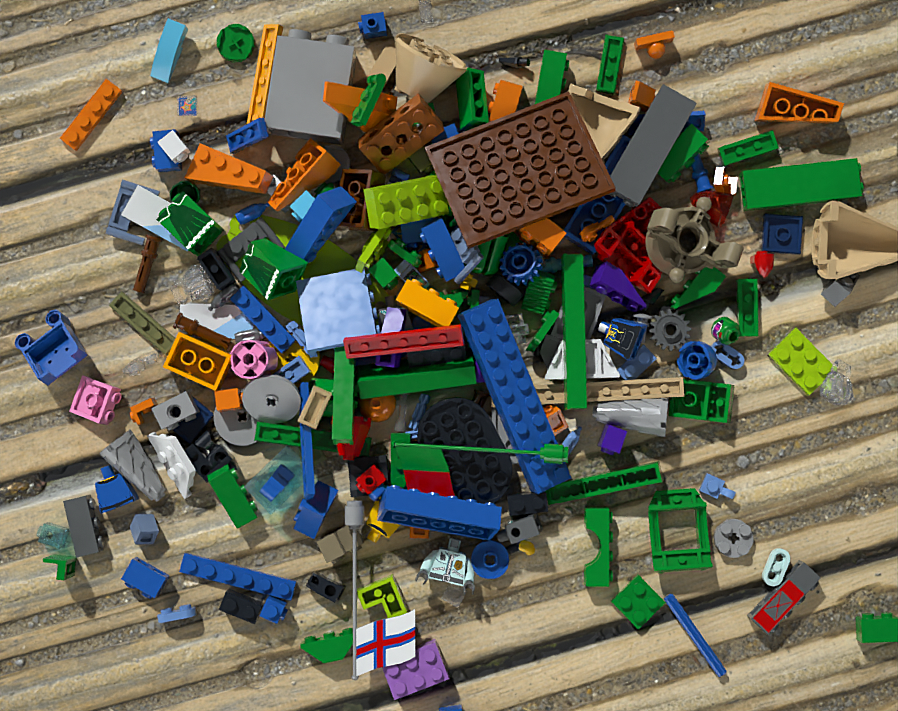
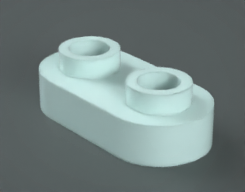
M776 548L771 551L762 572V579L766 584L777 586L782 582L790 563V555L786 550ZM778 554L782 556L780 561L776 560ZM771 572L774 573V578L772 579L769 578Z

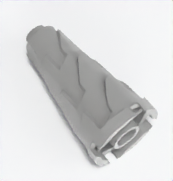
M668 399L623 400L622 402L603 401L602 403H597V406H593V417L596 418V421L603 424L620 426V428L637 430L640 433L665 437Z
M131 429L99 453L102 458L138 490L142 491L151 501L155 500L157 502L166 495L164 493L166 489L159 480L151 461Z

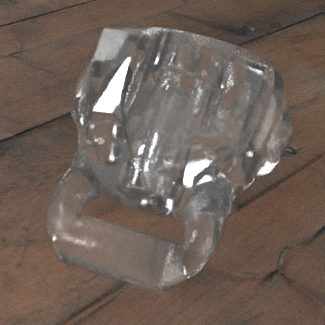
M191 265L186 270L184 276L172 284L171 292L178 304L186 305L194 299H209L214 294L213 283L201 265ZM177 285L182 286V289L185 295L187 296L185 300L183 299Z
M841 359L833 363L831 371L827 374L819 388L822 398L836 405H846L854 399L853 384L850 381L851 366ZM837 367L844 370L846 375L844 376L842 373L837 372Z

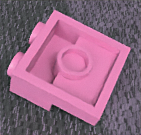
M82 375L69 412L99 424L108 425L115 417L113 410L115 404H118L121 400V389Z

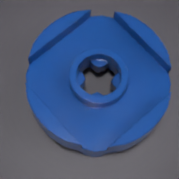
M494 540L482 541L473 549L471 563L475 573L480 577L496 579L502 576L508 569L509 555L501 543ZM487 555L495 556V558L493 559L495 562L494 564L485 563V561L487 560Z

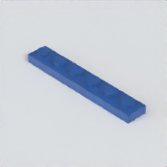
M186 552L184 553L179 571L290 601L292 600L297 582Z

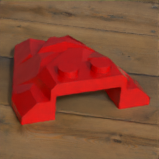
M651 197L642 201L637 207H634L604 229L594 244L596 251L599 253L598 259L602 262L607 261L621 269L631 284H634L638 289L646 293H651L662 274L652 263L646 250V233L653 211L662 208Z

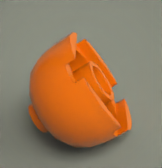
M394 395L360 399L359 397L358 408L365 419L371 418V422H383L393 415L396 409V399Z

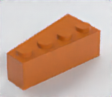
M500 80V83L495 84L493 94L496 97L494 102L490 101L488 113H491L489 122L516 112L520 94L523 90L522 85Z
M200 143L184 178L195 184L266 194L273 176L261 168Z

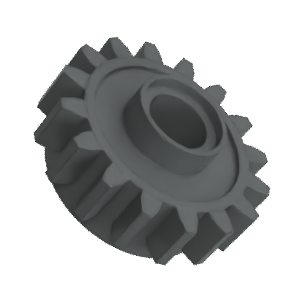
M667 309L666 314L662 310L659 312L660 317L654 315L655 322H650L652 329L648 330V332L653 335L650 340L655 339V346L662 345L661 350H665L668 347L669 351H673V346L678 350L680 349V343L684 345L686 343L684 339L691 337L687 334V331L692 330V328L686 326L690 321H684L685 314L679 316V310H675L672 313L671 309ZM667 325H671L674 328L672 335L666 333L665 328Z

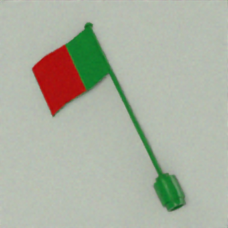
M396 441L391 443L392 448H396L402 463L407 489H418L422 493L435 492L444 497L456 495L452 486L449 466L442 449L540 455V459H544V463L550 464L568 463L569 447H564V444L545 443L544 447L540 448V451L396 443Z

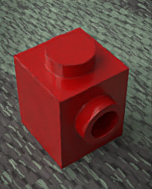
M374 464L356 479L358 482L356 486L363 494L366 492L369 495L387 478Z

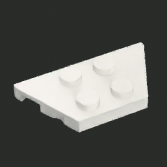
M601 339L585 340L586 378H619L620 374L616 370ZM563 340L549 366L545 380L564 379Z
M156 432L147 435L157 452L159 461L164 464L169 478L174 481L183 498L186 499L191 496L192 492L189 488L193 486V477L196 470L175 436H167L166 434L157 436Z

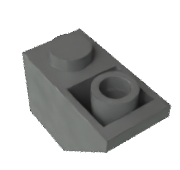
M854 273L839 279H831L824 287L821 295L836 307L852 292L860 275Z

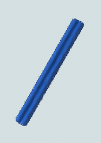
M673 594L667 595L664 600L716 675L718 677L723 676L727 670Z

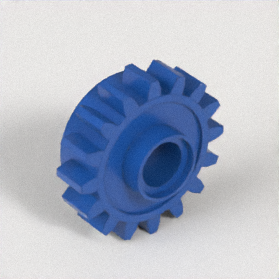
M516 243V246H510L509 250L503 253L504 258L500 259L503 265L500 266V269L505 279L508 278L507 280L510 283L515 282L519 286L520 282H523L524 285H527V280L534 282V275L540 276L537 271L543 269L540 264L543 260L540 257L539 251L535 250L533 245L528 247L526 243L523 245ZM520 262H524L523 265L518 266Z

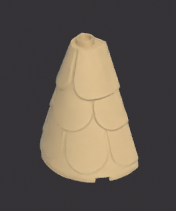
M570 84L568 91L603 163H605L604 160L636 120L641 108Z
M830 201L820 210L822 215L820 219L815 220L811 237L813 264L818 266L819 270L817 272L821 277L825 279H839L898 261V227L888 222H882L840 201Z

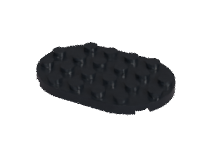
M452 397L438 401L425 412L419 423L417 433L418 444L506 449L488 413L479 404L466 398ZM442 449L449 466L454 493L460 500L473 499L477 503L482 504L495 503L505 494L512 478V461L509 453Z

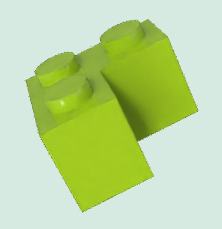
M394 574L357 589V595L363 610L382 602L388 618L401 616L408 611Z

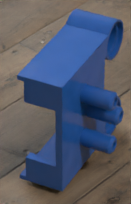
M52 310L46 315L45 321L52 329L39 339L35 340L26 333L18 335L15 339V347L22 351L37 379L47 386L88 356L72 330L70 320L58 310Z

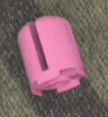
M241 341L233 347L230 353L231 368L241 378L254 379L262 375H271L269 370H275L278 363L276 350L274 347H269L270 344L265 341Z

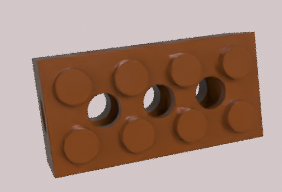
M418 93L358 139L359 149L380 173L386 174L444 131L443 123Z

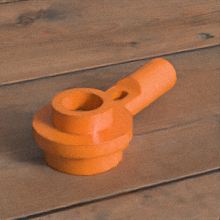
M610 215L600 223H592L585 227L580 233L582 241L592 242L598 236V231L615 222L614 217Z

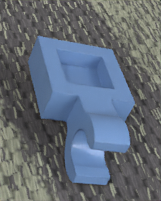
M706 473L699 491L718 499L719 494L733 499L736 492L723 487L725 481Z

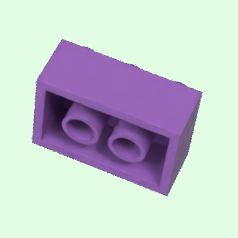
M436 638L415 646V657L400 664L382 667L394 700L449 679V673Z

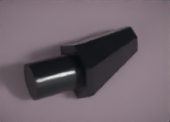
M522 57L499 58L501 64L521 69L523 66H530V59H522Z
M656 288L651 293L641 297L647 305L642 311L646 312L650 304L654 305L664 290Z

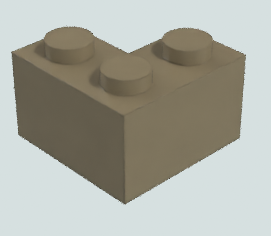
M349 525L341 527L317 541L326 563L332 561L334 564L342 560L347 551L351 550L353 553V529H349ZM357 529L358 551L362 548L361 545L364 543V540L359 529Z

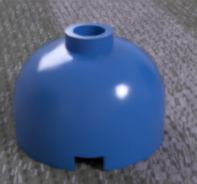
M691 341L685 343L679 350L681 353L679 358H677V364L680 372L685 377L693 380L708 377L717 365L715 351L705 342Z

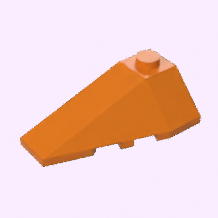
M325 81L323 102L336 112L345 115L348 121L351 122L353 111L359 106L361 94L365 89ZM381 92L366 126H359L360 130L367 133L396 111L397 96Z
M311 138L296 154L295 159L297 161L292 168L289 167L287 169L285 181L278 184L268 201L277 212L297 200L306 190L309 192L328 180L341 165Z

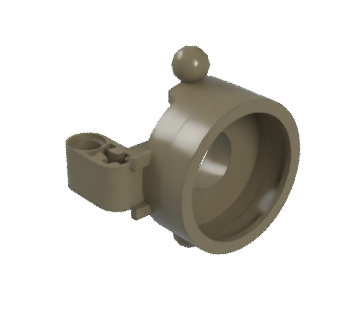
M708 197L699 198L696 202V207L654 210L649 221L646 233L648 256L652 263L660 271L669 274L670 280L675 283L683 281L685 274L697 272L705 266L713 269L714 266L726 269L737 267L744 250L742 245L735 242L719 243L716 241L715 232L710 222L711 217L706 213L712 206L711 200ZM684 228L690 229L696 237L695 248L690 253L686 252L680 245L679 237Z

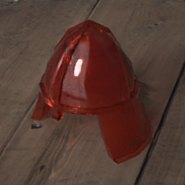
M715 190L692 195L690 201L693 207H696V202L701 197H708L711 200L712 206L706 213L711 217V224L720 229L728 216L734 194L721 193Z

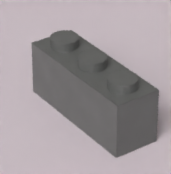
M91 494L63 501L76 558L103 551L105 542L103 536H100V520L95 515L96 503L94 498H91Z

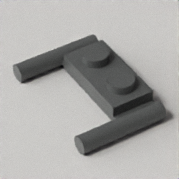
M260 217L255 223L253 222L225 244L217 253L237 279L242 282L246 278L239 272L240 269L235 262L246 255L250 242L268 237L271 242L283 249L285 246L264 219Z

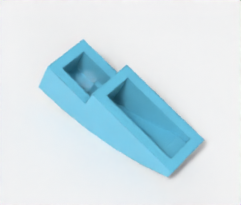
M169 18L167 19L156 50L151 77L169 84L183 49L181 46L188 32L186 25Z

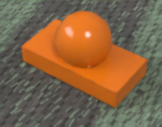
M671 30L637 38L634 42L635 50L647 48V53L651 58L659 59L665 54L664 44L671 43L675 38L674 31Z

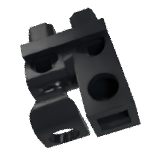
M210 430L203 433L195 443L185 450L196 472L206 483H208L207 475L227 464L230 469H239L233 460L235 457L222 444L217 445L211 440L210 435L212 432ZM200 447H203V448H205L206 450H208V451H209V455L207 456V455L200 449Z

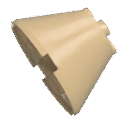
M398 33L396 36L395 90L408 94L409 100L419 93L428 104L466 72L468 68L465 67L466 64L447 50L435 44L432 48L423 43L424 39L416 36Z

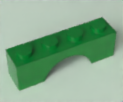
M584 507V527L592 530L599 540L597 556L591 562L584 565V585L586 587H609V582L613 580V572L609 570V562L613 561V552L609 551V543L613 542V533L609 531V523H613V513L609 512L608 507Z

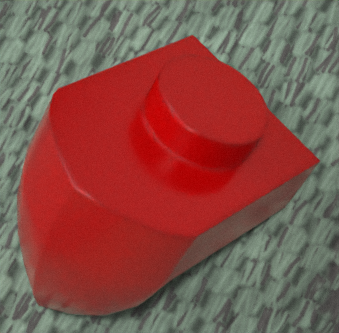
M757 251L755 255L750 257V264H755L760 275L767 277L774 265V254H768V251Z

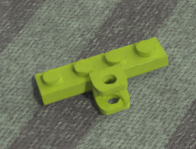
M392 226L378 229L376 234H371L363 246L362 255L358 259L355 270L362 273L365 267L369 269L374 261L373 255L376 256L375 261L378 262L387 249L389 243L387 240L392 233V230H390Z

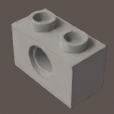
M185 391L151 408L161 429H168V431L179 426L178 423L183 420L188 422L195 419V414L200 412L190 391ZM176 406L181 410L179 417H175L172 413Z

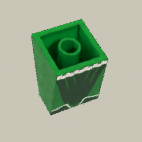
M184 192L177 194L172 199V203L160 211L159 217L156 219L186 249L197 257L224 231L212 217Z
M263 238L250 242L239 272L267 300H271L296 292V281L301 280L308 263Z

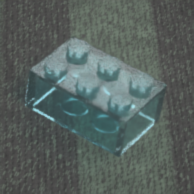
M285 446L244 487L270 514H273L303 485L302 459L290 446ZM284 464L296 476L270 502L259 491L274 474L279 465Z

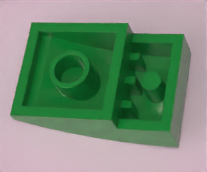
M683 379L684 397L670 398L668 416L731 423L735 385Z

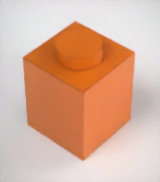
M238 388L214 391L218 412L242 409L243 392L240 393Z

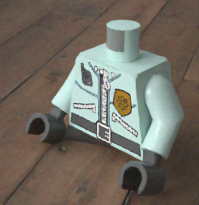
M450 538L448 548L439 547L438 550H433L424 559L415 581L417 582L419 577H423L425 580L423 585L426 584L428 578L463 586L464 595L467 588L472 590L473 595L475 591L474 569L470 558L466 557V553L459 551L461 540Z

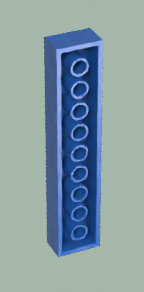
M491 299L457 314L512 448L514 450L540 451V448L544 447L545 443L558 444L499 300ZM515 454L528 487L533 493L539 494L571 478L565 462L563 464L544 463V459H540V455Z

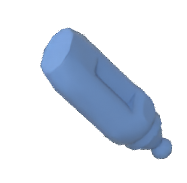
M580 426L569 433L562 443L564 447H569L568 457L579 441L580 431L582 430Z

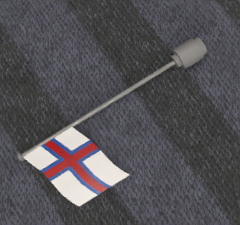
M347 501V506H345V525H349V529H353V676L351 678L357 680L359 675L373 669L400 664L415 657V609L401 616L377 620L357 628V529H361L360 525H364V506H362V501Z

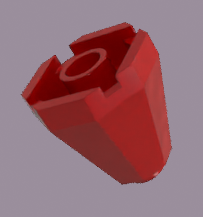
M354 416V445L349 443H338L336 445L338 454L343 456V460L354 461L355 457H359L371 427V418H367L364 421V417Z

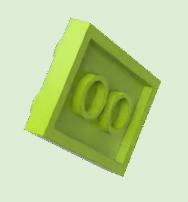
M794 328L767 354L807 395L815 391L837 369L797 328Z

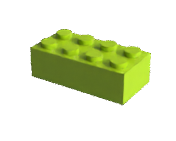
M436 175L364 189L370 228L382 229L449 214L447 200Z

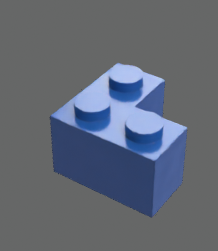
M318 480L315 484L314 497L311 500L303 498L298 507L299 510L294 517V521H296L294 529L315 539L326 514L335 500L338 490Z

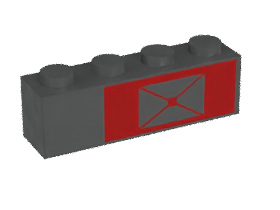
M798 560L784 575L782 582L774 586L747 616L767 635L770 632H775L779 627L780 621L792 614L794 606L801 604L805 600V595L809 590L812 591L818 586V581L821 578L806 563Z

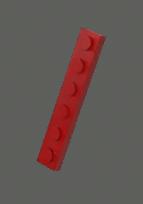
M460 324L346 337L343 343L346 358L350 359L464 346V338Z

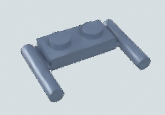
M122 180L106 234L143 246L145 238L127 233L131 220L121 215L139 184ZM139 185L157 196L160 194L158 190Z
M456 225L449 234L462 262L467 264L454 279L457 284H461L484 256L480 253L478 245L470 249L467 248L459 227Z

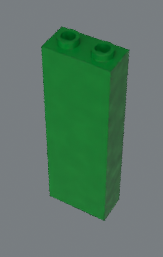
M854 158L742 171L739 174L743 212L857 199L862 196L864 191L863 183L860 182L861 165L858 163V159Z
M472 350L466 351L467 360L409 368L408 359L401 360L400 367L375 365V363L359 365L358 373H355V392H359L360 399L476 384Z

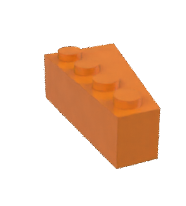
M769 82L765 85L755 121L834 124L839 122L844 103Z

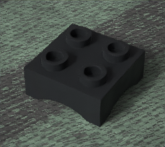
M387 455L356 457L354 461L347 460L350 497L369 496L366 492L363 494L358 489L356 479L374 464L387 478L383 483L389 486Z

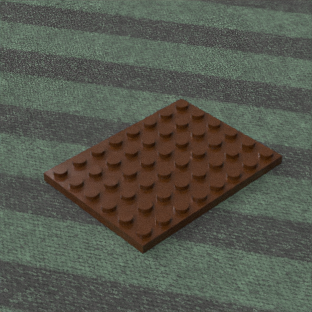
M569 91L425 147L427 156L468 249L616 191V187Z

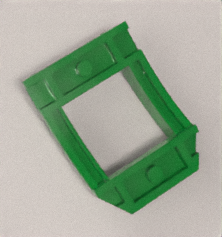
M695 488L656 491L648 506L654 572L663 574V572L701 569L703 571L713 567L707 526V503L703 501ZM694 509L698 549L662 551L658 512Z

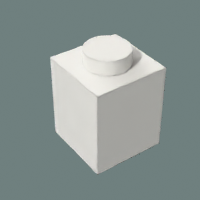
M173 130L158 141V144L175 164L183 162L188 157V153H190V150Z

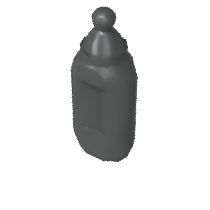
M234 283L227 286L214 297L208 310L212 311L215 308L224 306L239 290Z
M250 329L234 334L236 344L241 341H261L266 338L259 329Z

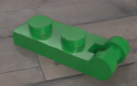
M384 74L370 75L367 78V89L362 92L359 106L355 108L352 114L351 123L356 127L366 126L386 83V76Z

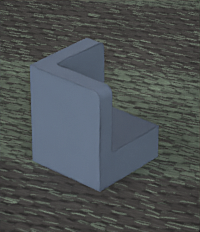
M135 514L130 525L135 545L154 544L159 533L154 515Z

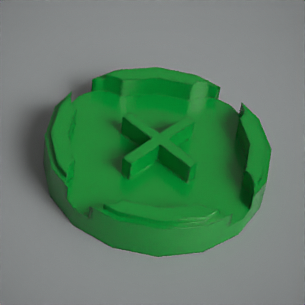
M230 24L219 32L216 45L224 59L230 62H242L252 55L255 48V40L247 27L241 24Z

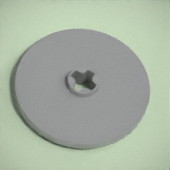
M262 375L252 379L246 385L242 396L246 411L255 419L265 423L277 424L286 422L297 414L301 405V396L297 387L288 379L277 375Z
M240 388V393H242L245 388ZM243 404L242 409L218 412L215 407L214 424L224 440L238 446H247L258 442L254 441L257 422L262 421L252 417L246 411ZM246 412L247 421L242 420L239 422V413L244 414Z

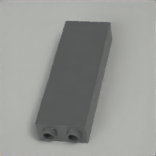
M664 84L661 86L610 175L616 191L608 195L614 198L616 196L623 199V203L629 207H637L640 204L695 108L696 102Z

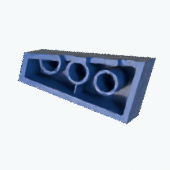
M342 186L318 194L285 247V250L308 263L312 262L316 258L317 252L357 201Z

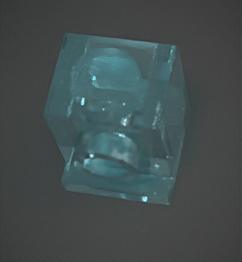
M47 522L38 528L36 536L39 537L38 542L60 549L65 547L70 529ZM49 532L53 534L52 539L48 538Z

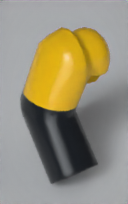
M527 540L505 547L510 556L517 551L526 552L527 555L535 553L534 544Z

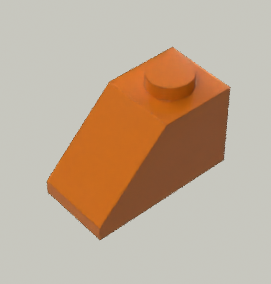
M635 81L630 91L628 103L640 107V111L647 112L655 98L656 90L640 81Z

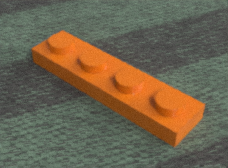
M105 79L60 139L77 151L123 91L108 79Z

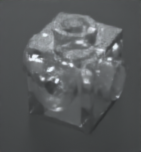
M522 313L505 316L516 343H526V335H529L528 324H524Z

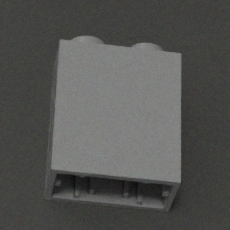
M298 29L289 30L288 37L277 35L265 113L268 134L304 140L311 138L318 142L343 145L347 117L342 113L336 112L323 102L325 81L348 86L353 85L357 59L355 47L349 46L350 40L339 35H327L326 42L311 40V33Z

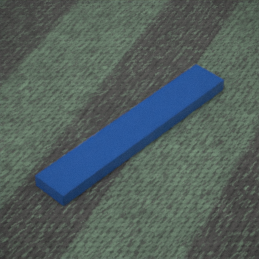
M302 382L298 388L301 396L299 417L309 397L308 382ZM300 423L305 500H311L315 495L311 427Z

